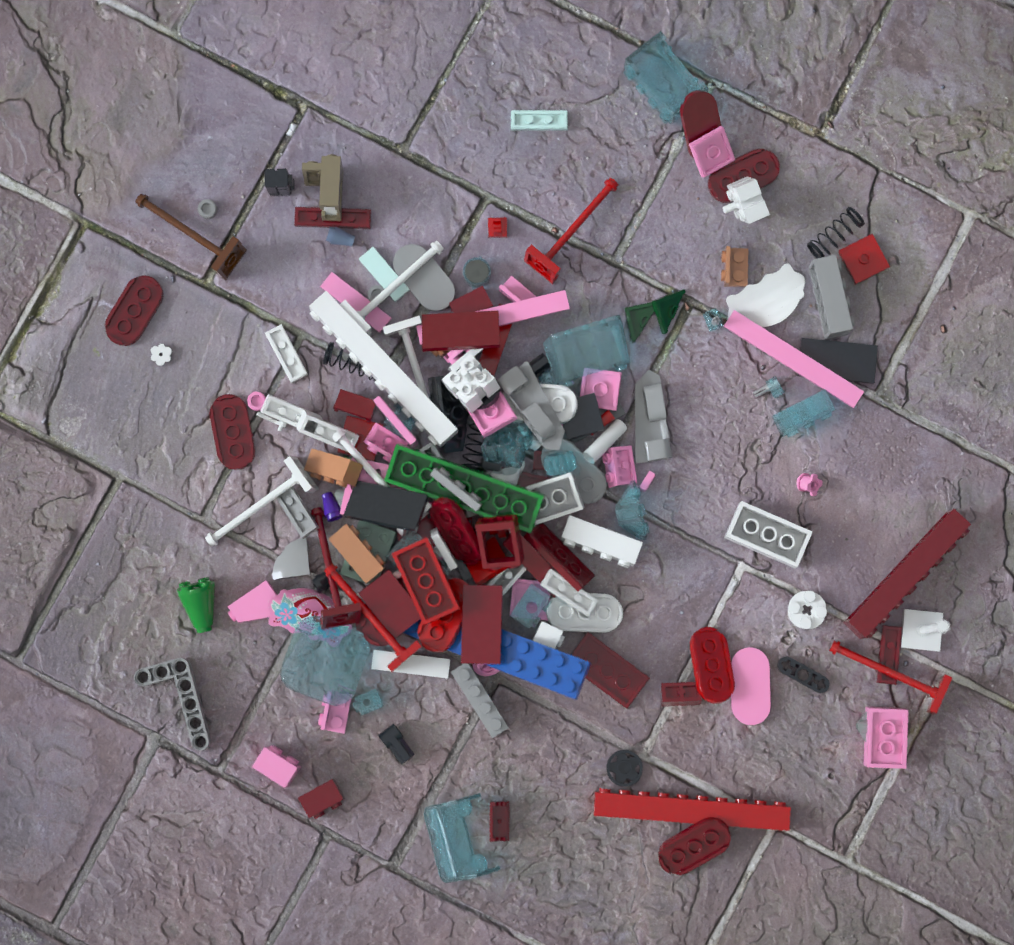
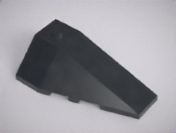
M445 376L428 378L432 403L457 428V434L442 446L444 453L463 451L467 432L466 424L470 414L459 398L457 399L443 383L442 379Z

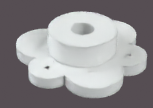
M164 344L152 347L151 353L153 355L151 360L156 361V364L159 366L164 365L165 362L171 360V348L165 347Z

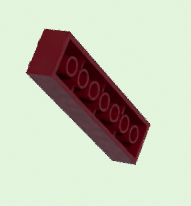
M954 508L947 511L843 624L858 638H871L878 630L876 626L885 623L890 618L889 612L898 609L903 604L904 600L902 598L911 595L916 590L917 586L915 584L921 580L924 581L929 576L930 572L928 570L934 566L937 567L944 558L941 556L947 552L950 553L957 545L955 541L960 538L963 539L969 533L968 527L971 523Z

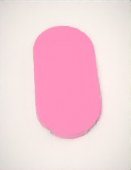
M748 647L738 651L731 660L735 681V689L731 694V709L737 720L743 724L757 725L763 722L770 712V666L768 658L762 651Z

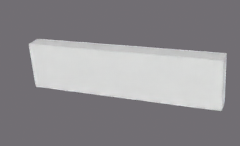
M374 650L371 669L390 671L387 665L397 657L395 652ZM411 655L393 672L448 678L451 659Z

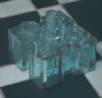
M515 422L514 426L508 424L491 434V437L487 436L481 446L484 461L498 464L503 461L508 467L521 468L525 459L524 451L529 450L533 436L526 424Z

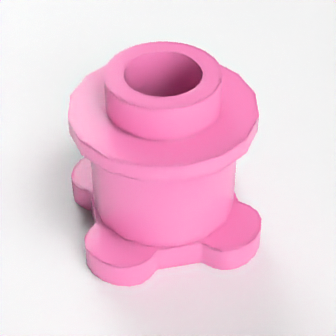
M802 473L796 483L799 491H808L811 496H816L823 482L818 479L817 474L810 476L808 473Z

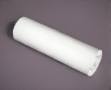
M616 419L583 452L584 458H587L589 463L594 464L627 430L626 425L621 420Z

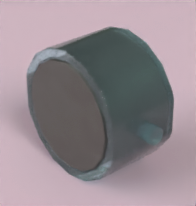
M482 256L469 259L463 267L464 281L468 286L472 287V290L486 286L491 279L490 265L486 260L482 259Z

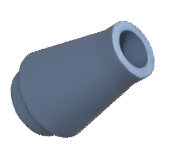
M330 226L326 241L334 245L352 247L355 236L336 226L335 228Z

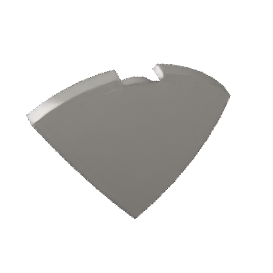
M307 537L291 542L285 547L280 556L277 557L273 567V580L311 575Z

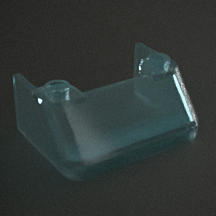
M480 793L438 803L424 809V819L441 880L445 883L477 878L501 870L500 866L487 868L486 859L481 854L474 855L464 817L471 814L472 804L470 800L481 797Z

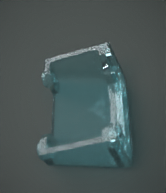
M620 315L553 334L543 343L557 385L569 387L574 385V381L580 377L610 368L616 369L617 372L627 369V365L630 364Z

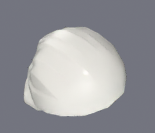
M513 459L511 467L501 469L500 472L491 471L490 475L517 484L524 469L525 461Z

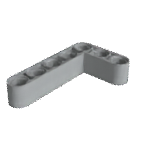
M177 658L137 670L134 680L140 686H149L170 679L175 680L192 746L199 751L208 749L212 743L190 661L185 658ZM181 661L186 664V669L183 672H179L177 669V665ZM161 667L167 669V675L163 678L158 673ZM143 672H146L149 676L148 681L145 683L140 680V675ZM185 680H189L191 683V688L188 691L182 688V683ZM189 699L196 701V707L193 710L187 707ZM196 717L201 720V726L197 729L192 725V720ZM200 736L206 739L204 747H200L197 744V739Z

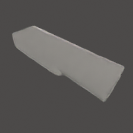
M526 361L520 367L515 366L506 372L497 382L518 408L521 418L547 451H559L565 430L528 361Z
M650 370L635 384L636 463L672 458L660 376Z

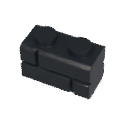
M286 168L277 169V171L275 169L265 170V187L270 196H279L280 194L281 196H290L292 194V190H295V180Z

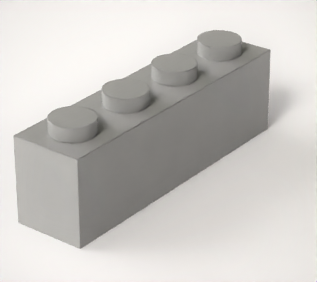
M462 664L451 671L491 737L493 738L508 729V725L469 664Z

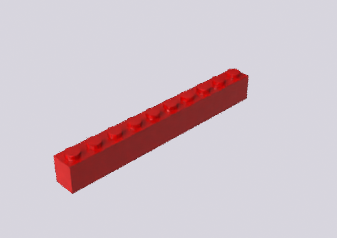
M599 788V792H595L593 815L693 824L705 818H718L725 822L727 826L789 831L791 807L786 806V802H774V805H766L767 801L755 800V804L747 803V799H735V802H727L728 798L716 797V801L708 800V796H696V799H689V795L677 794V798L669 797V793H658L657 796H650V792L638 791V795L630 794V790H619V793H611V789Z

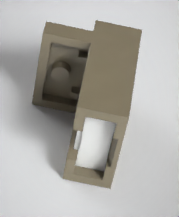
M329 154L321 157V163L316 161L302 163L305 185L320 186L319 207L322 210V221H341L343 194L341 156Z

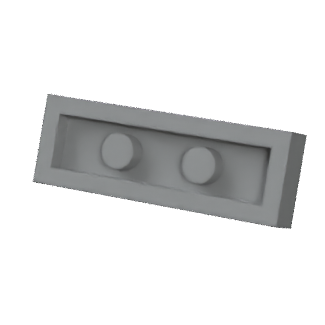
M435 468L430 475L473 510L478 511L483 505L478 495L474 492L468 493L465 490L466 486L459 480L453 481L449 477L451 474L444 468Z
M293 486L276 498L301 538L305 539L319 528Z

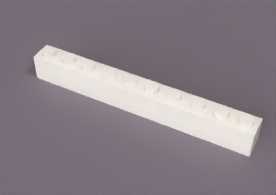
M327 291L309 305L311 317L316 322L320 320L324 325L322 328L328 335L333 334L337 338L336 343L342 349L346 348L350 352L348 354L355 363L359 362L363 366L361 369L368 377L372 375L375 378V384L382 391L385 389L389 393L388 398L394 404L398 403L402 407V413L407 418L411 417L415 421L414 425L420 432L425 431L429 435L427 439L432 445H438L441 448L457 434V428Z

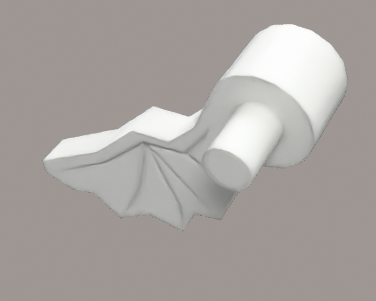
M257 413V416L279 425L278 431L280 432L287 425L283 421H277L262 413Z

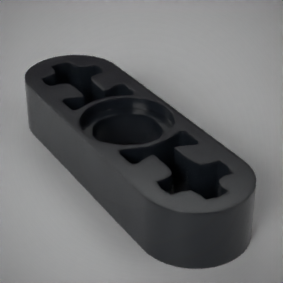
M782 657L778 660L777 668L782 674L816 693H824L829 689V680L818 672L791 657ZM789 660V665L795 668L796 664L799 666L795 670L794 676L791 675L792 670H783L782 661L786 662ZM801 669L807 670L809 674L808 678L804 681L798 678V672ZM813 674L816 675L813 679L817 681H820L821 679L824 680L823 684L825 685V688H820L818 690V685L814 682H811V686L808 684V682L811 681Z

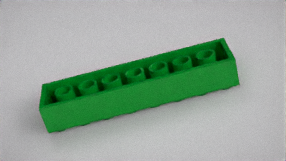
M400 443L395 446L384 479L385 482L416 493L426 494L433 499L440 497L451 499L461 509L484 517L517 515L519 529L529 533L534 529L545 494ZM435 468H444L451 474L449 477L453 481L459 480L466 486L465 490L468 493L474 492L478 495L483 505L478 511L473 510L430 475Z

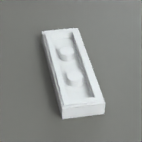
M282 324L265 332L291 384L307 376L308 373Z
M549 569L540 586L588 617L599 601L583 589L577 592L560 574L552 569Z

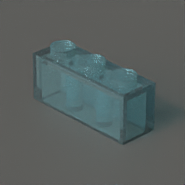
M824 389L774 414L772 419L781 436L787 435L790 438L798 434V429L804 427L806 430L815 425L814 421L820 418L824 421L832 417V412L836 409Z

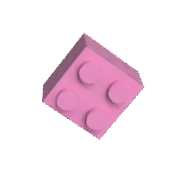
M274 745L264 747L252 768L282 787H289L301 768L298 765L299 761L290 755L285 757L282 755L283 751Z

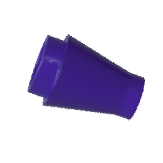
M324 493L322 495L324 517L327 518L328 522L341 519V508L333 493Z

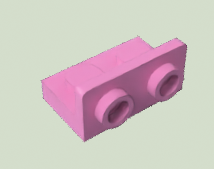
M632 446L609 448L602 456L608 487L636 484L637 477Z
M328 691L327 695L324 694L322 706H325L324 714L320 713L318 725H321V730L345 734L352 695Z

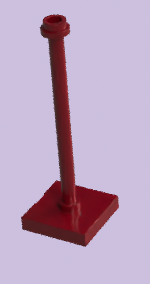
M317 507L311 510V515L319 526L317 532L325 567L327 568L332 564V559L322 519L324 511L321 507ZM329 575L328 581L334 607L321 610V630L359 623L361 616L360 603L342 606L338 585Z

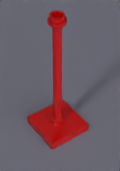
M609 178L604 182L606 186L546 255L541 253L532 244L527 248L524 261L551 284L558 279L561 269L551 259L611 190L614 192L617 190L618 183L614 179Z
M332 563L324 570L327 577L330 575L354 604L360 603L361 612L396 651L397 657L387 665L390 671L393 672L422 645L416 640L407 648L401 646L336 571L338 567Z
M833 641L829 650L833 652L832 654L835 655L836 652L930 694L929 697L932 698L927 712L933 715L937 713L953 677L945 674L942 676L938 687H931L841 646L840 641Z

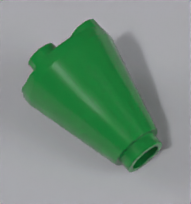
M206 577L198 579L197 583L190 584V581L179 583L177 594L197 633L212 630L215 582Z

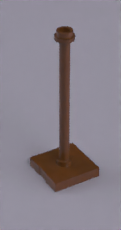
M140 194L137 197L135 203L138 204V207H146L218 255L211 268L223 280H227L246 253L247 249L234 236L222 250L148 200L149 196L146 194Z

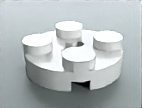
M802 591L790 599L788 617L796 627L813 629L824 621L827 614L826 604L819 594L813 591ZM804 605L807 607L811 606L810 615L802 613Z

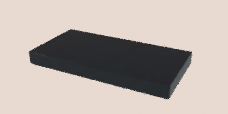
M801 338L800 351L850 382L875 383L878 345Z
M357 481L349 498L344 516L354 520L417 532L429 497L426 494Z

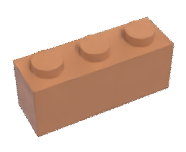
M311 449L304 470L311 473L310 477L321 480V477H323V481L334 484V481H336L337 485L347 488V485L356 486L363 465L351 459Z
M345 524L329 538V541L367 584L385 569L383 566L385 562L378 554L375 556L371 552L372 546L366 539L363 541L358 536L360 532L353 524L351 526Z

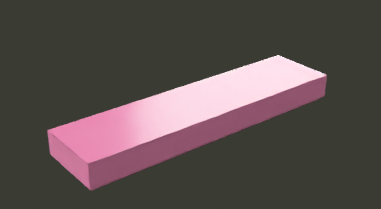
M333 272L330 273L320 286L340 303L346 300L356 312H360L370 303L367 298ZM378 307L365 317V321L379 333L383 331V327L387 326L392 319Z

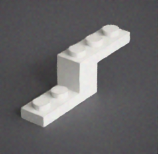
M270 394L267 395L261 408V413L295 426L300 433L346 452L348 451L340 442H334L333 435L340 429L343 432L345 431L347 433L345 437L354 447L359 438L358 434L326 422L316 413Z

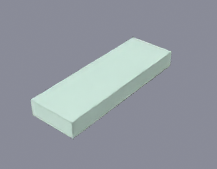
M511 110V130L567 131L568 110Z
M374 247L359 258V261L384 289L399 277ZM403 283L389 296L394 302H397L410 290Z

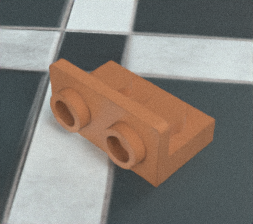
M726 246L725 251H722L721 262H725V269L721 270V281H724V287H746L748 285V248H730V246Z

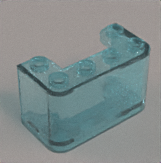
M660 31L625 58V71L623 73L628 80L634 81L637 91L648 98L647 102L651 108L658 110L661 120L665 124H672L681 117L680 107L685 101L684 98L689 93L695 90L708 92L709 88L704 82L698 84V78H694L672 52V47L668 46L665 42L666 36Z

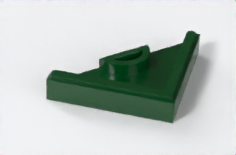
M685 289L652 300L662 334L668 333V327L676 315L683 294H685Z
M652 302L624 309L632 343L637 340L655 312Z

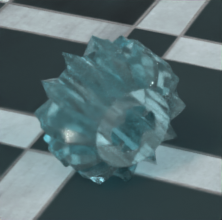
M564 451L546 456L544 458V468L547 475L555 476L574 471L576 469L574 453L572 451Z

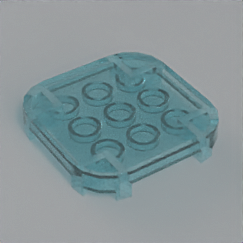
M321 616L307 617L300 621L294 630L281 665V680L287 688L294 692L329 705H343L353 698L356 693L357 685L370 653L369 644L364 638V634L358 630L354 631L343 626L321 630Z

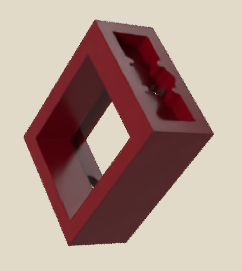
M517 515L479 518L475 527L483 569L497 570L501 567L513 569L521 566L524 561V552ZM510 529L515 556L489 559L485 531Z

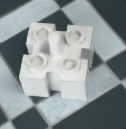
M747 176L727 185V196L730 201L734 202L723 207L725 214L734 211L737 219L748 224L770 215L756 179H751V177Z
M470 354L459 364L461 368L457 372L452 370L442 381L447 389L457 399L459 398L461 403L472 414L483 404L481 399L484 396L490 398L500 389V386L496 379L486 369H483L481 364Z

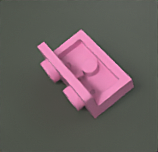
M378 423L374 424L364 440V443L369 445L367 447L368 450L376 455L378 452L384 455L383 459L389 463L396 444L408 445L407 441Z

